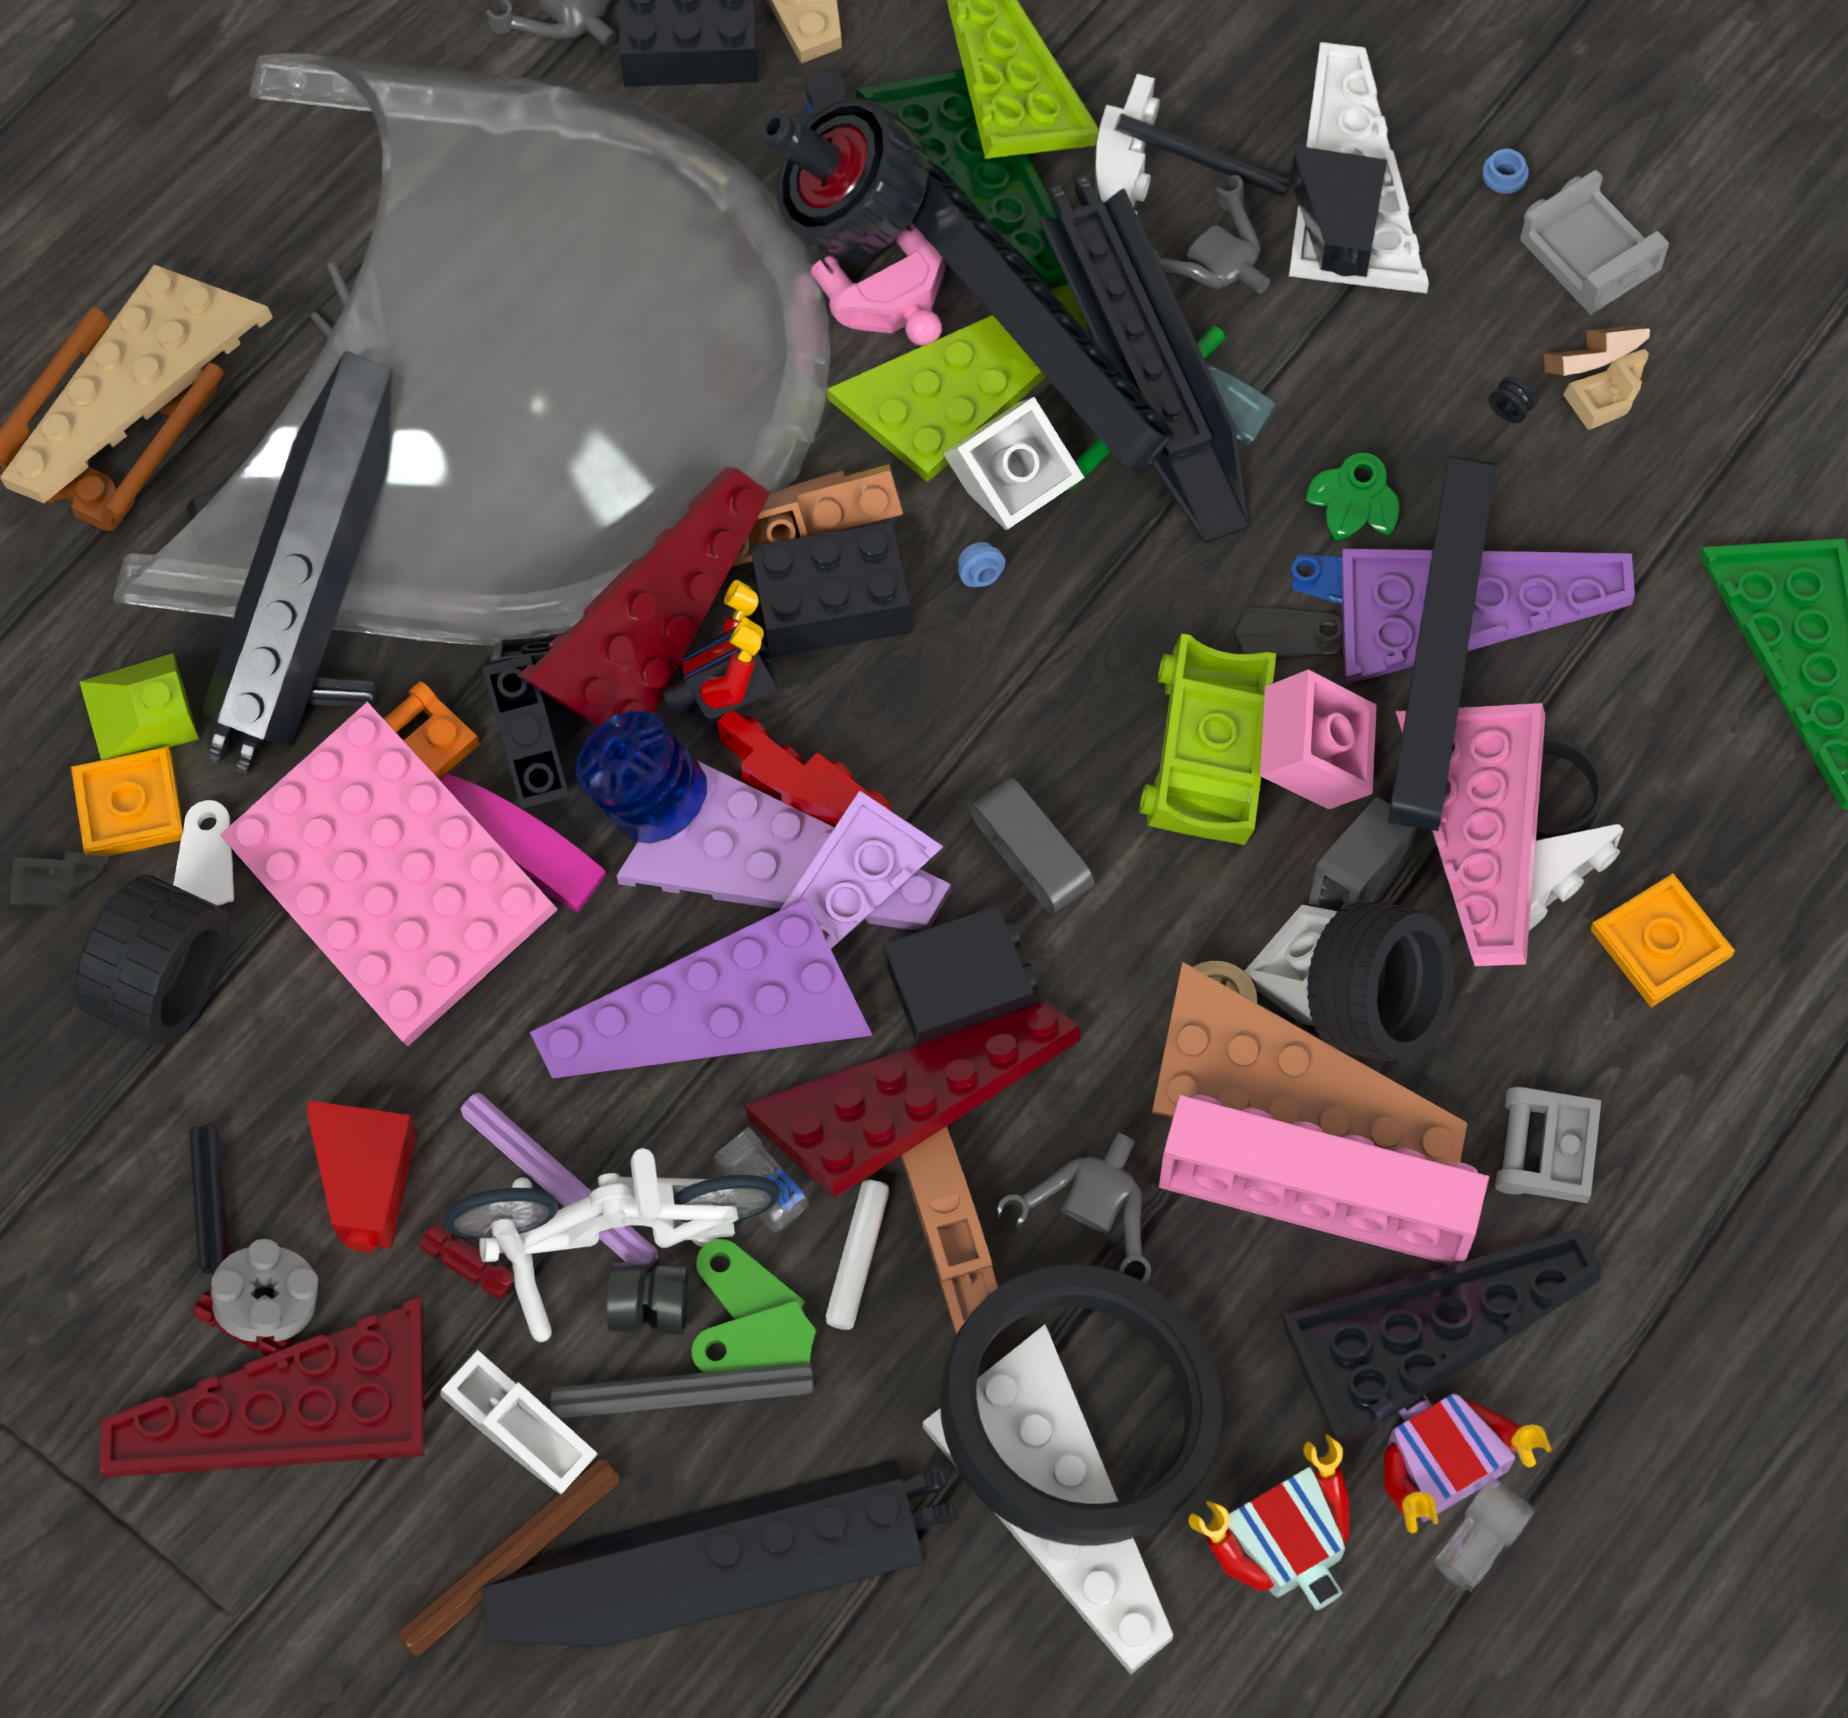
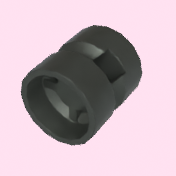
M613 1263L607 1299L608 1330L638 1333L644 1325H649L653 1334L683 1335L688 1310V1267L658 1265L653 1273H648L643 1264Z

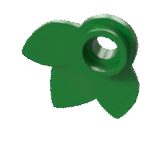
M1370 453L1353 454L1343 462L1341 468L1329 469L1319 473L1312 480L1306 496V502L1320 507H1327V525L1333 539L1337 542L1354 535L1365 526L1366 522L1379 533L1390 536L1396 527L1399 517V500L1397 495L1386 485V468L1378 457ZM1365 468L1371 472L1372 478L1367 482H1359L1354 477L1355 471Z

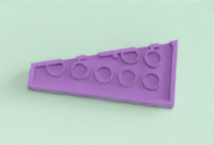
M1342 549L1341 584L1344 686L1413 667L1432 550ZM1483 551L1468 651L1632 605L1635 597L1632 554Z
M806 898L530 1032L552 1078L872 1036Z

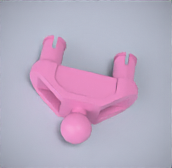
M912 222L895 240L907 257L858 284L850 281L833 256L825 257V262L829 266L828 269L821 260L813 266L810 274L829 297L830 311L841 324L853 329L883 333H894L905 327L909 340L919 346H925L939 339L942 332V324L939 317L932 312V308L943 281L947 262Z

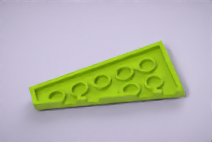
M947 0L985 159L1095 146L1098 141L1099 128L1017 0Z

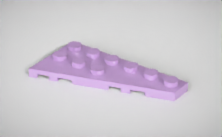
M690 758L617 874V881L621 885L636 887V883L659 886L665 892L681 894V890L710 894L716 900L781 909L835 827ZM919 869L865 919L869 924L920 932L930 929L951 893V884Z

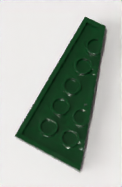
M964 69L857 89L855 98L876 102L900 117L920 135L927 150L928 160L936 163L949 174L1048 288L1068 284L1039 222V218L1043 216L1057 219L1048 198L1049 196L1027 154L985 159Z

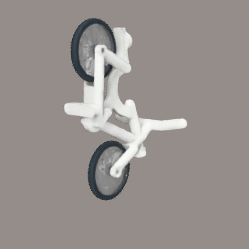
M642 1148L635 1151L631 1158L633 1177H620L617 1173L601 1175L598 1178L599 1188L593 1190L590 1196L558 1210V1203L554 1196L543 1190L533 1189L531 1181L521 1177L513 1182L512 1188L488 1190L458 1200L446 1210L443 1220L445 1227L452 1233L463 1237L479 1238L480 1256L483 1262L497 1261L499 1253H505L506 1257L511 1260L515 1289L531 1335L534 1340L544 1342L551 1337L552 1330L535 1282L532 1254L593 1246L600 1239L599 1232L628 1225L652 1227L655 1243L662 1248L670 1247L684 1240H692L694 1244L703 1247L712 1240L733 1237L735 1234L733 1222L759 1215L774 1206L780 1197L778 1185L771 1179L756 1175H730L712 1179L657 1178L653 1154L649 1150Z

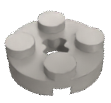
M256 1240L251 1243L249 1248H244L231 1254L218 1266L212 1277L211 1298L215 1319L223 1329L239 1339L256 1342V1336H274V1341L285 1340L303 1330L314 1316L318 1293L317 1274L301 1256L291 1250L279 1247L272 1240ZM267 1287L274 1290L276 1297L271 1299L264 1295L256 1299L253 1296L255 1295V1289Z

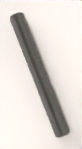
M796 1363L555 1387L551 1390L550 1404L552 1413L559 1419L802 1395L813 1392V1372L809 1363Z

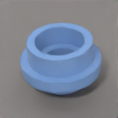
M1501 149L1493 153L1485 161L1482 171L1483 180L1489 188L1506 194L1514 193L1523 188L1529 174L1524 157L1512 149Z
M974 543L960 554L958 574L967 586L981 587L990 585L1003 572L1005 558L999 549L992 547L989 543Z

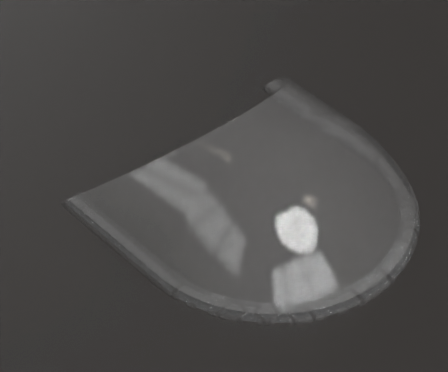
M280 53L259 56L249 91L251 98L372 111L378 125L382 149L381 191L374 228L361 269L345 307L321 353L291 401L262 441L224 487L155 556L137 553L124 556L113 599L115 603L234 616L295 435L343 353L348 351L393 368L389 467L333 629L442 643L494 645V643L501 642L502 640L535 639L568 632L584 616L583 610L635 558L641 559L656 544L654 539L665 528L671 529L688 512V505L726 466L739 469L771 493L787 488L790 482H794L803 468L802 462L810 443L814 442L819 429L827 398L831 361L829 320L822 288L811 275V269L814 264L805 243L786 226L779 212L777 200L771 192L743 164L715 143L662 113L628 99L590 88L534 78L318 54Z

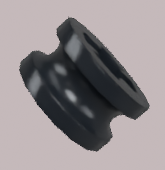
M1515 377L1503 378L1499 383L1498 389H1495L1488 399L1493 411L1511 423H1521L1527 417V411L1532 410L1537 403V397L1532 388Z

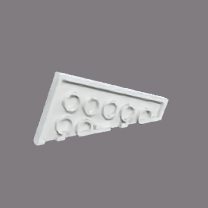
M1320 42L1306 147L1386 159L1387 166L1367 278L1360 276L1345 277L1334 272L1320 270L1299 205L1289 276L1427 293L1429 281L1426 270L1422 268L1418 254L1419 244L1416 234H1413L1408 217L1409 207L1394 152L1390 150L1385 119L1384 116H1381L1376 98L1377 90L1366 49L1364 47Z
M1044 1325L977 1378V1403L985 1432L1004 1462L1018 1476L1039 1490L1072 1502L1087 1504L1116 1502L1118 1500L1050 1334L1046 1325ZM939 1409L923 1422V1429L955 1465L944 1438ZM997 1515L1130 1674L1172 1640L1173 1633L1134 1538L1099 1546L1061 1544L1029 1534Z

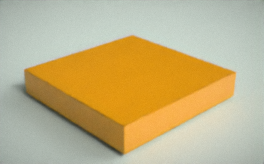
M168 746L71 767L83 849L87 860L181 841L184 826L172 753Z
M1674 873L1596 920L1590 929L1650 1007H1653L1727 961L1735 951Z

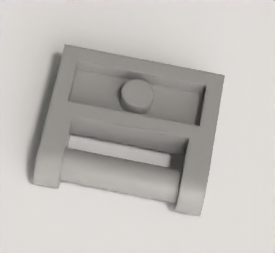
M1523 1087L1508 1089L1505 1107L1510 1111L1503 1168L1497 1171L1495 1188L1506 1194L1528 1193L1588 1203L1592 1191L1601 1100ZM1532 1112L1545 1113L1538 1173L1523 1171L1529 1119Z

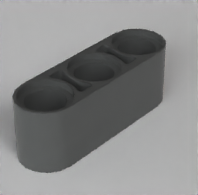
M1013 778L1006 779L969 804V812L977 827L1037 901L1050 914L1057 913L1095 886L1093 876L1081 857L1023 787Z

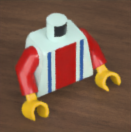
M1326 1435L1329 1450L1322 1458H1317V1452L1312 1443L1308 1441L1304 1445V1455L1319 1468L1315 1475L1311 1468L1308 1467L1228 1514L1223 1506L1206 1501L1207 1506L1213 1513L1212 1521L1207 1526H1205V1523L1199 1516L1191 1514L1189 1517L1190 1526L1195 1531L1208 1536L1207 1544L1228 1576L1258 1591L1269 1590L1276 1597H1280L1300 1585L1315 1610L1325 1607L1342 1594L1327 1568L1341 1560L1345 1550L1344 1544L1350 1537L1349 1496L1342 1470L1338 1466L1342 1460L1343 1452L1340 1444L1329 1435Z

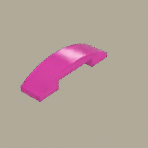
M445 774L440 780L522 871L536 881V885L541 891L578 913L605 878L606 871L594 860L552 828L521 808L461 778Z

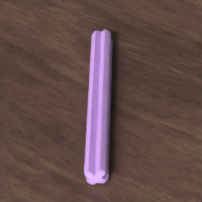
M481 1093L473 1094L462 1105L461 1112L463 1118L545 1191L554 1196L563 1207L590 1196L592 1192ZM630 1225L599 1232L600 1239L628 1264H643L647 1271L659 1257L657 1249Z

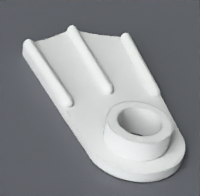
M212 800L201 801L192 806L187 812L173 884L217 906L234 901L232 848L220 836L230 826V816L222 804ZM212 817L217 819L216 825L212 829H200L202 821L206 818Z

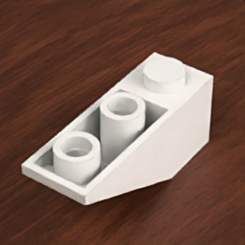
M1619 824L1536 841L1529 930L1545 917L1548 912L1546 907L1554 900L1559 898L1562 902L1566 901L1584 883L1582 878L1594 868L1601 872L1617 858L1620 853L1617 846L1624 830Z

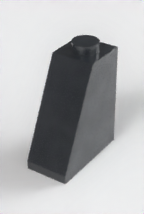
M1296 145L1291 182L1320 270L1334 272L1345 277L1360 276L1367 278L1387 166L1386 159Z

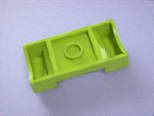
M1181 634L1172 654H1163L1158 672V682L1165 683V695H1170L1159 774L1153 785L1146 784L1144 786L1140 801L1139 812L1147 815V826L1201 838L1242 845L1246 844L1255 830L1261 782L1260 763L1265 687L1273 684L1276 662L1275 653H1226L1203 645L1191 635Z

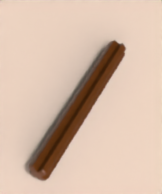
M604 1459L597 1460L577 1477L562 1495H556L398 1632L399 1639L410 1653L415 1656L422 1655L483 1602L480 1588L518 1572L619 1485L620 1478L615 1469Z

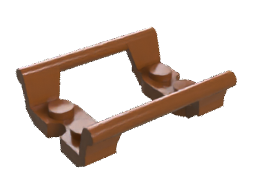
M91 307L1 426L0 467L3 471H5L31 435L27 424L77 357L82 354L87 358L111 325L106 315L98 308ZM208 363L196 381L158 411L162 414L170 415V417L117 489L112 479L88 466L84 472L50 498L47 503L52 505L57 500L70 499L73 501L71 508L75 517L99 529L115 531L135 503L134 498L194 415H199L218 388L217 384L224 375L223 370L213 363Z

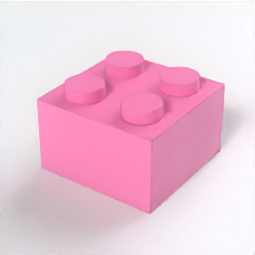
M1310 670L1266 686L1260 776L1327 809H1332L1373 794L1377 705Z

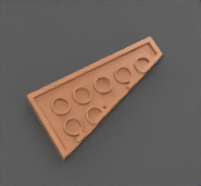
M1182 962L1152 1114L1173 1118L1180 1095L1190 1098L1193 1095H1206L1215 1098L1224 1107L1239 1111L1245 1108L1265 1111L1272 1116L1273 1120L1292 1125L1298 1121L1309 1122L1322 1128L1323 1133L1342 1138L1347 1135L1362 1136L1371 1140L1376 1147L1391 1151L1402 1148L1415 1150L1422 1153L1426 1160L1444 1165L1450 1162H1460L1467 1122Z

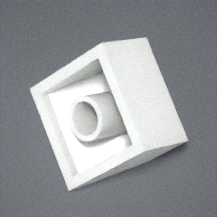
M1034 397L1018 402L943 452V455L967 493L1005 530L1011 528L1084 479L1078 466Z

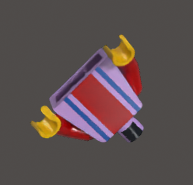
M1451 1394L1433 1406L1427 1397L1423 1395L1399 1411L1405 1422L1392 1431L1388 1441L1389 1446L1383 1453L1384 1490L1399 1511L1404 1514L1407 1531L1415 1533L1418 1531L1417 1517H1420L1423 1523L1431 1519L1433 1524L1436 1525L1438 1524L1437 1514L1509 1472L1516 1458L1512 1451L1518 1452L1521 1462L1524 1466L1530 1468L1536 1464L1531 1449L1541 1447L1546 1452H1550L1551 1446L1545 1431L1538 1425L1522 1426L1473 1400L1464 1401L1457 1394Z

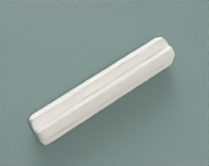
M864 1180L861 1184L826 1313L827 1324L834 1328L850 1330L855 1323L889 1196L888 1185L880 1181Z

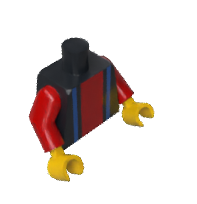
M738 580L732 582L725 595L724 603L736 609L733 617L728 616L726 618L722 634L686 655L682 659L684 679L662 690L663 696L675 716L699 705L708 720L714 719L778 690L773 657L762 640L763 629L752 622L750 618L747 619V616H750L755 611L759 602L756 592L748 585Z

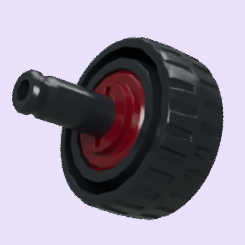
M852 98L826 107L807 122L806 125L796 119H792L784 111H777L771 114L763 123L761 137L764 144L771 148L774 147L776 152L784 156L777 181L779 212L786 226L812 247L838 260H861L875 255L889 246L902 234L914 218L927 187L929 175L928 154L920 135L888 109L871 100Z

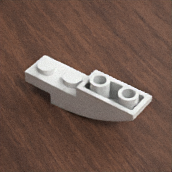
M1137 74L1125 108L1121 109L1106 105L1100 124L1096 149L1094 191L1099 201H1107L1124 188L1133 207L1136 200L1142 202L1145 200L1151 175L1144 173L1145 154H1143L1145 142L1115 131L1114 127L1120 113L1151 125L1154 124L1160 101L1158 98L1153 97L1155 78Z

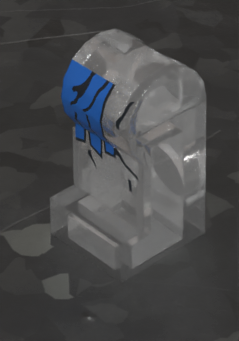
M749 1127L713 1155L715 1173L719 1177L756 1175L771 1179L778 1185L780 1197L776 1204L767 1211L757 1215L773 1232L778 1233L809 1208L810 1204L804 1193L783 1172V1168L762 1145V1141ZM740 1188L732 1190L746 1205L761 1199L767 1194L757 1189Z

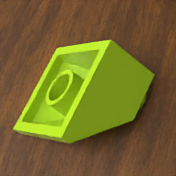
M174 653L80 681L101 760L167 746L171 748L199 739Z

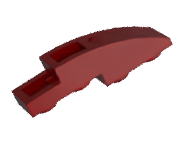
M732 710L725 713L718 720L720 743L742 760L741 770L744 784L832 827H836L859 791L892 812L889 802L874 789L866 791L854 781L852 773L839 761L832 760V762H829L817 752L804 765L803 759L794 749L785 744L781 747L768 737L765 728L753 717L746 716L743 718L736 711Z

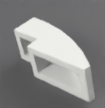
M478 1350L441 1389L440 1396L507 1454L560 1495L564 1493L598 1454L519 1382L515 1384Z

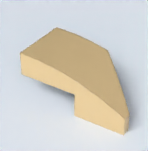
M1645 349L1613 361L1605 372L1569 383L1563 395L1588 430L1613 421L1629 412L1633 400L1641 387L1642 381L1640 379L1649 355Z

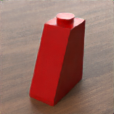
M309 1101L307 1113L331 1223L340 1242H344V1245L350 1249L361 1252H373L375 1247L391 1249L417 1137V1131L411 1116Z

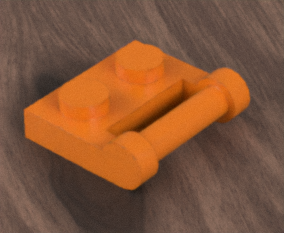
M419 681L408 691L410 696L383 719L397 733L422 711L430 717L409 735L404 742L438 779H441L477 748L480 743L478 736L439 701L426 684Z

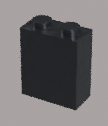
M998 905L884 944L885 966L916 1045L1033 1006L1034 993L1039 992L1036 975L1030 963L1022 965L1016 951L1021 948L1019 934L1012 920L1004 922Z

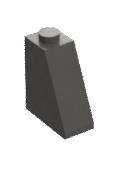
M1375 797L1316 865L1308 906L1340 912L1343 907L1352 903L1372 902L1412 846L1417 828L1388 823L1391 803H1386L1380 798Z

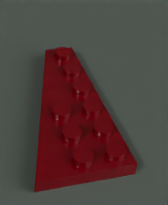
M726 466L688 505V512L671 529L665 528L654 539L656 544L641 559L635 558L583 610L584 616L566 634L560 633L548 645L551 650L536 665L529 664L518 677L624 744L636 747L663 696L662 690L667 688L771 492L739 469Z
M1046 1001L745 1104L746 1115L754 1126L835 1198L1081 1040L1079 1026Z
M421 1296L404 1302V1307L377 1317L376 1314L360 1319L357 1321V1325L329 1336L322 1334L244 1364V1369L220 1378L213 1376L200 1381L195 1388L169 1398L161 1396L102 1419L99 1472L106 1478L425 1456L424 1326Z

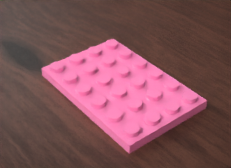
M368 702L220 834L407 1046L413 1043L558 910Z

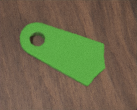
M716 1239L706 1243L700 1249L696 1259L697 1271L734 1320L793 1301H797L801 1309L804 1306L802 1298L733 1242L725 1239ZM724 1256L728 1258L730 1267L724 1272L714 1271L710 1264L715 1257Z
M793 1301L705 1329L693 1342L692 1357L696 1366L704 1373L796 1363L810 1364L816 1329L804 1315L799 1303ZM715 1343L723 1344L726 1347V1354L719 1361H712L707 1358L708 1348Z

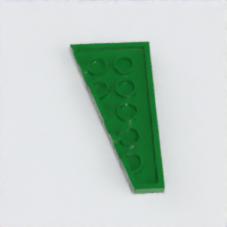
M1846 539L1702 547L1699 558L1840 807L1842 810L1848 809V549Z

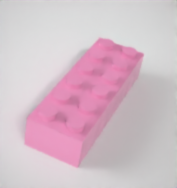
M1180 1095L1164 1150L1159 1188L1443 1264L1455 1265L1465 1262L1476 1235L1489 1176L1479 1174L1474 1167L1468 1164L1450 1162L1444 1165L1426 1160L1422 1153L1415 1150L1402 1148L1391 1151L1376 1147L1371 1140L1362 1136L1347 1135L1342 1138L1323 1133L1322 1128L1309 1122L1298 1121L1292 1125L1273 1120L1270 1114L1259 1109L1245 1108L1239 1111L1224 1107L1218 1100L1206 1095H1193L1191 1098Z

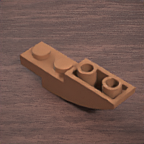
M890 464L847 476L844 475L842 470L771 493L732 566L752 561L750 546L842 531L902 515V505Z
M946 1126L902 1154L901 1159L957 1335L969 1315L998 1286L977 1213Z

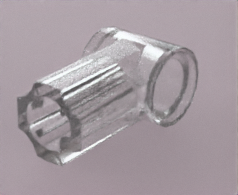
M1491 1477L1472 1501L1464 1514L1466 1519L1437 1556L1433 1564L1452 1583L1472 1592L1492 1567L1503 1548L1507 1547L1509 1549L1537 1509L1494 1477Z

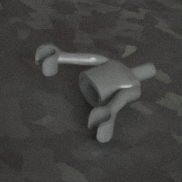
M499 0L503 15L497 16L492 14L490 10H486L489 28L496 34H506L512 29H517L547 38L567 39L576 38L589 32L605 47H610L617 39V33L602 21L607 14L610 0H540V8L557 23H547L513 15L512 4L508 0Z
M1232 175L1229 177V186L1232 191H1224L1218 187L1216 188L1218 205L1222 209L1230 211L1241 238L1234 236L1220 225H1215L1204 232L1192 244L1187 253L1189 262L1158 258V253L1155 249L1153 250L1163 272L1190 277L1213 289L1226 287L1239 279L1260 294L1268 288L1270 279L1253 267L1260 254L1259 241L1243 207L1245 196L1242 179L1237 175Z
M1117 1133L1104 1159L1092 1156L1085 1158L1077 1157L1025 1195H1007L999 1202L997 1208L998 1219L1002 1217L1004 1209L1009 1205H1017L1022 1209L1023 1214L1016 1226L1018 1229L1026 1224L1029 1210L1061 1190L1074 1178L1071 1190L1060 1210L1077 1222L1104 1234H1109L1117 1215L1125 1205L1124 1235L1126 1258L1121 1263L1119 1272L1125 1273V1270L1130 1265H1139L1145 1272V1276L1141 1281L1146 1284L1149 1282L1151 1266L1142 1257L1141 1190L1135 1183L1134 1178L1123 1169L1136 1143L1130 1137Z

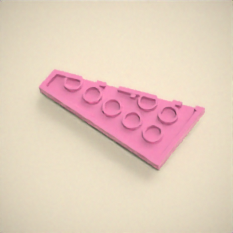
M1542 703L1458 709L1439 830L1433 831L1475 966L1525 965L1527 961L1545 727V712ZM1396 711L1403 732L1406 711Z

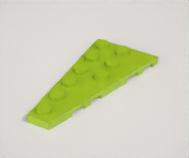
M1068 284L1050 289L1091 336ZM992 315L828 388L827 399L928 483L949 464L943 455L944 451L1014 406L1046 376Z

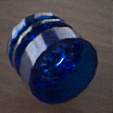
M629 711L613 716L598 726L588 737L577 758L576 777L582 790L593 799L599 808L605 811L611 822L634 842L652 844L670 839L687 828L699 814L707 796V777L702 766L684 746L680 745L677 737L669 731L666 724L650 712Z

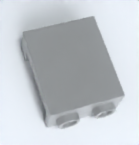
M1597 170L1583 178L1578 176L1571 179L1562 188L1561 192L1547 201L1540 199L1531 205L1524 215L1525 221L1520 241L1590 315L1660 271L1669 246V242L1658 231L1644 238L1600 192L1603 176Z

